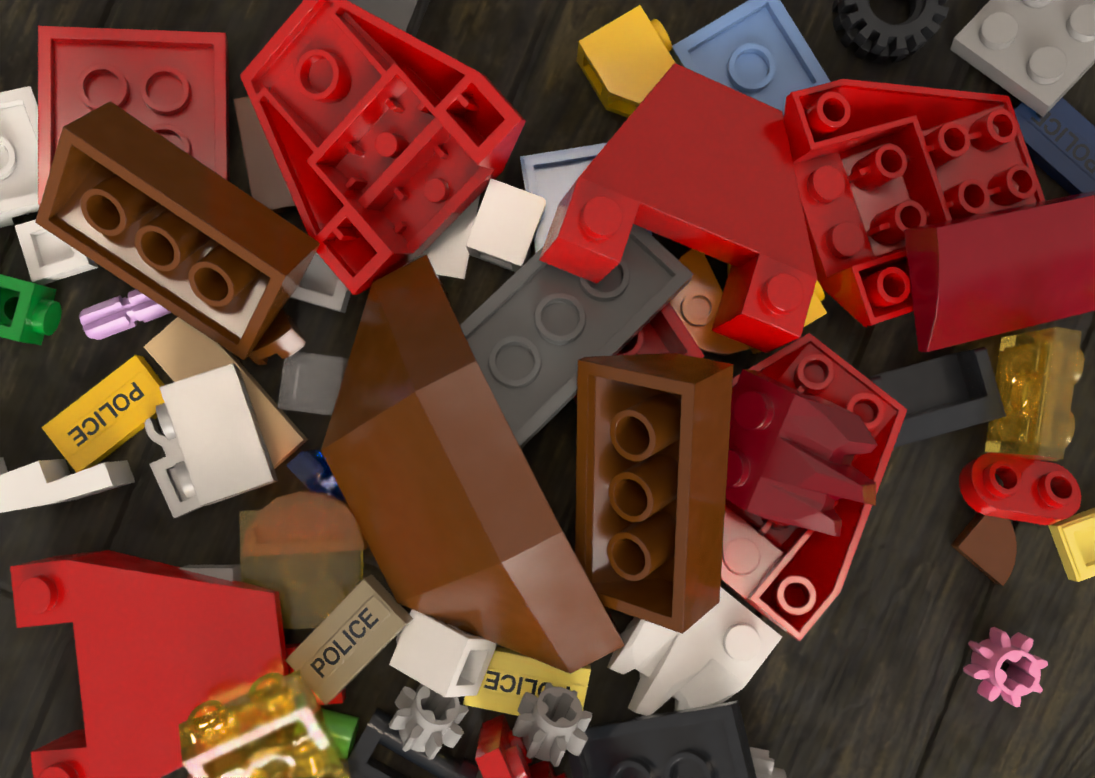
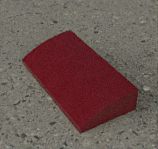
M1095 190L904 230L919 352H930L1095 311Z

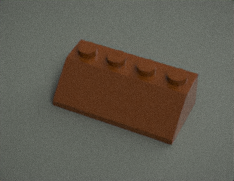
M111 101L63 126L35 223L242 360H245L250 355L292 296L320 245L318 241Z
M678 353L592 356L578 359L575 554L603 606L683 634L720 602L734 364Z

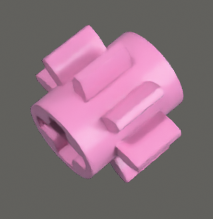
M991 627L989 632L990 639L983 640L980 643L974 641L968 643L973 650L971 664L963 667V671L973 678L982 680L977 689V693L992 702L1001 695L1004 701L1014 707H1020L1021 696L1027 695L1032 691L1038 693L1043 691L1039 684L1041 677L1040 669L1048 666V662L1028 653L1033 646L1034 640L1018 632L1010 639L1005 631ZM1004 661L1009 664L1006 672L1000 669Z

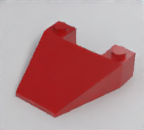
M674 63L582 172L560 201L539 260L598 284L621 262L633 224L730 264L731 268L711 331L768 353L801 337L817 281L783 112Z
M111 550L59 555L10 566L17 628L73 622L85 728L74 730L30 752L33 778H161L292 713L293 704L288 663L285 661L287 654L279 591L240 581H229L179 569L181 567Z

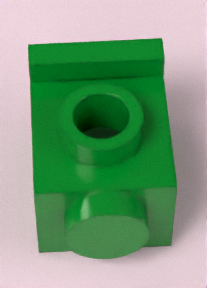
M0 274V337L23 343L42 345L44 335H52L58 328L61 320V305L59 302L54 301L57 289Z

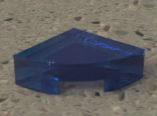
M319 450L302 451L286 465L306 487L329 505L338 507L345 500L324 456Z

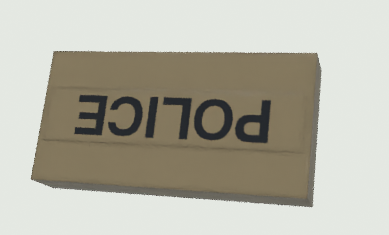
M371 574L352 590L285 661L321 701L327 705L413 618Z

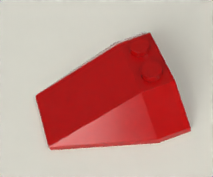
M303 0L240 74L305 229L310 237L320 243L316 252L352 295H359L370 288L373 281L403 267L423 254L488 187L490 179L495 180L503 172L526 122L484 74L348 0Z

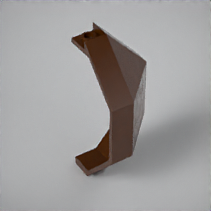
M426 254L372 282L321 452L398 604L571 674L625 646L611 614L607 613L556 519L473 354L446 296L448 292L437 276Z

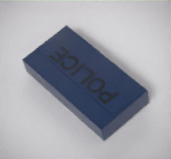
M1061 98L1044 117L1022 101H1019L1013 109L1031 160L1070 195L1094 191L1095 126L1064 98Z

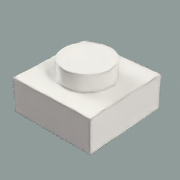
M35 220L15 226L33 283L45 285L98 268L96 262L35 223Z

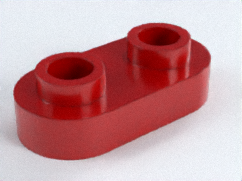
M990 452L967 463L959 476V487L964 500L972 509L987 516L1039 525H1052L1073 516L1081 504V491L1074 476L1063 466L1052 462ZM995 474L1001 478L1003 487L996 481Z

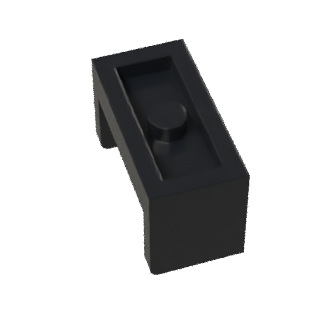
M985 347L955 352L867 377L908 409L894 448L1006 417L990 358Z

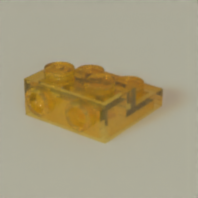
M1054 327L1001 337L995 379L1006 417L989 421L985 452L1045 461L1064 459L1065 447L1071 442L1075 430V419L1071 412L1074 384L1080 379L1084 367L1083 352L1079 349L1082 331Z
M300 670L286 676L280 673L266 674L253 683L249 693L225 704L217 700L204 702L190 713L187 721L179 724L182 763L193 778H351L348 763L327 729L322 708Z

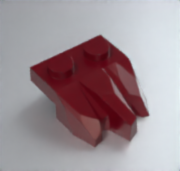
M742 369L731 399L726 499L760 517L840 537L842 519L833 509L835 501L844 498L876 506V482L853 467L851 462L855 455L871 453L877 446V443L859 415L820 396L803 394L756 370Z

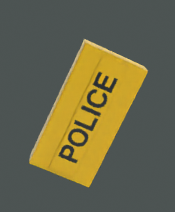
M134 355L41 428L75 472H80L96 466L145 427L146 419L157 418L156 405L164 403L159 387L165 384L143 356Z

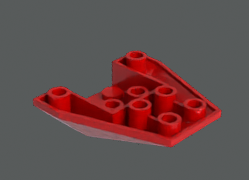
M840 79L794 91L786 96L784 122L817 280L822 289L864 327L914 311L904 234L905 229L1045 201L1010 97L1007 95Z
M810 333L749 368V370H756L803 394L820 396L859 415L876 441L877 446L871 453L855 455L851 465L876 482L877 494L908 409ZM740 374L733 378L732 394L734 392ZM844 498L835 501L833 509L842 519L839 537L760 517L726 499L721 581L745 602L796 640L801 641L840 594L872 505Z

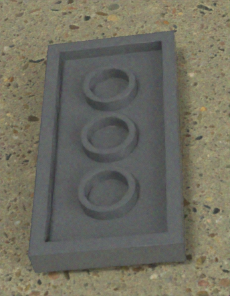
M633 224L621 262L598 284L540 261L542 247L460 325L521 449L577 394L578 359L592 356H616L691 281L694 274L644 228Z

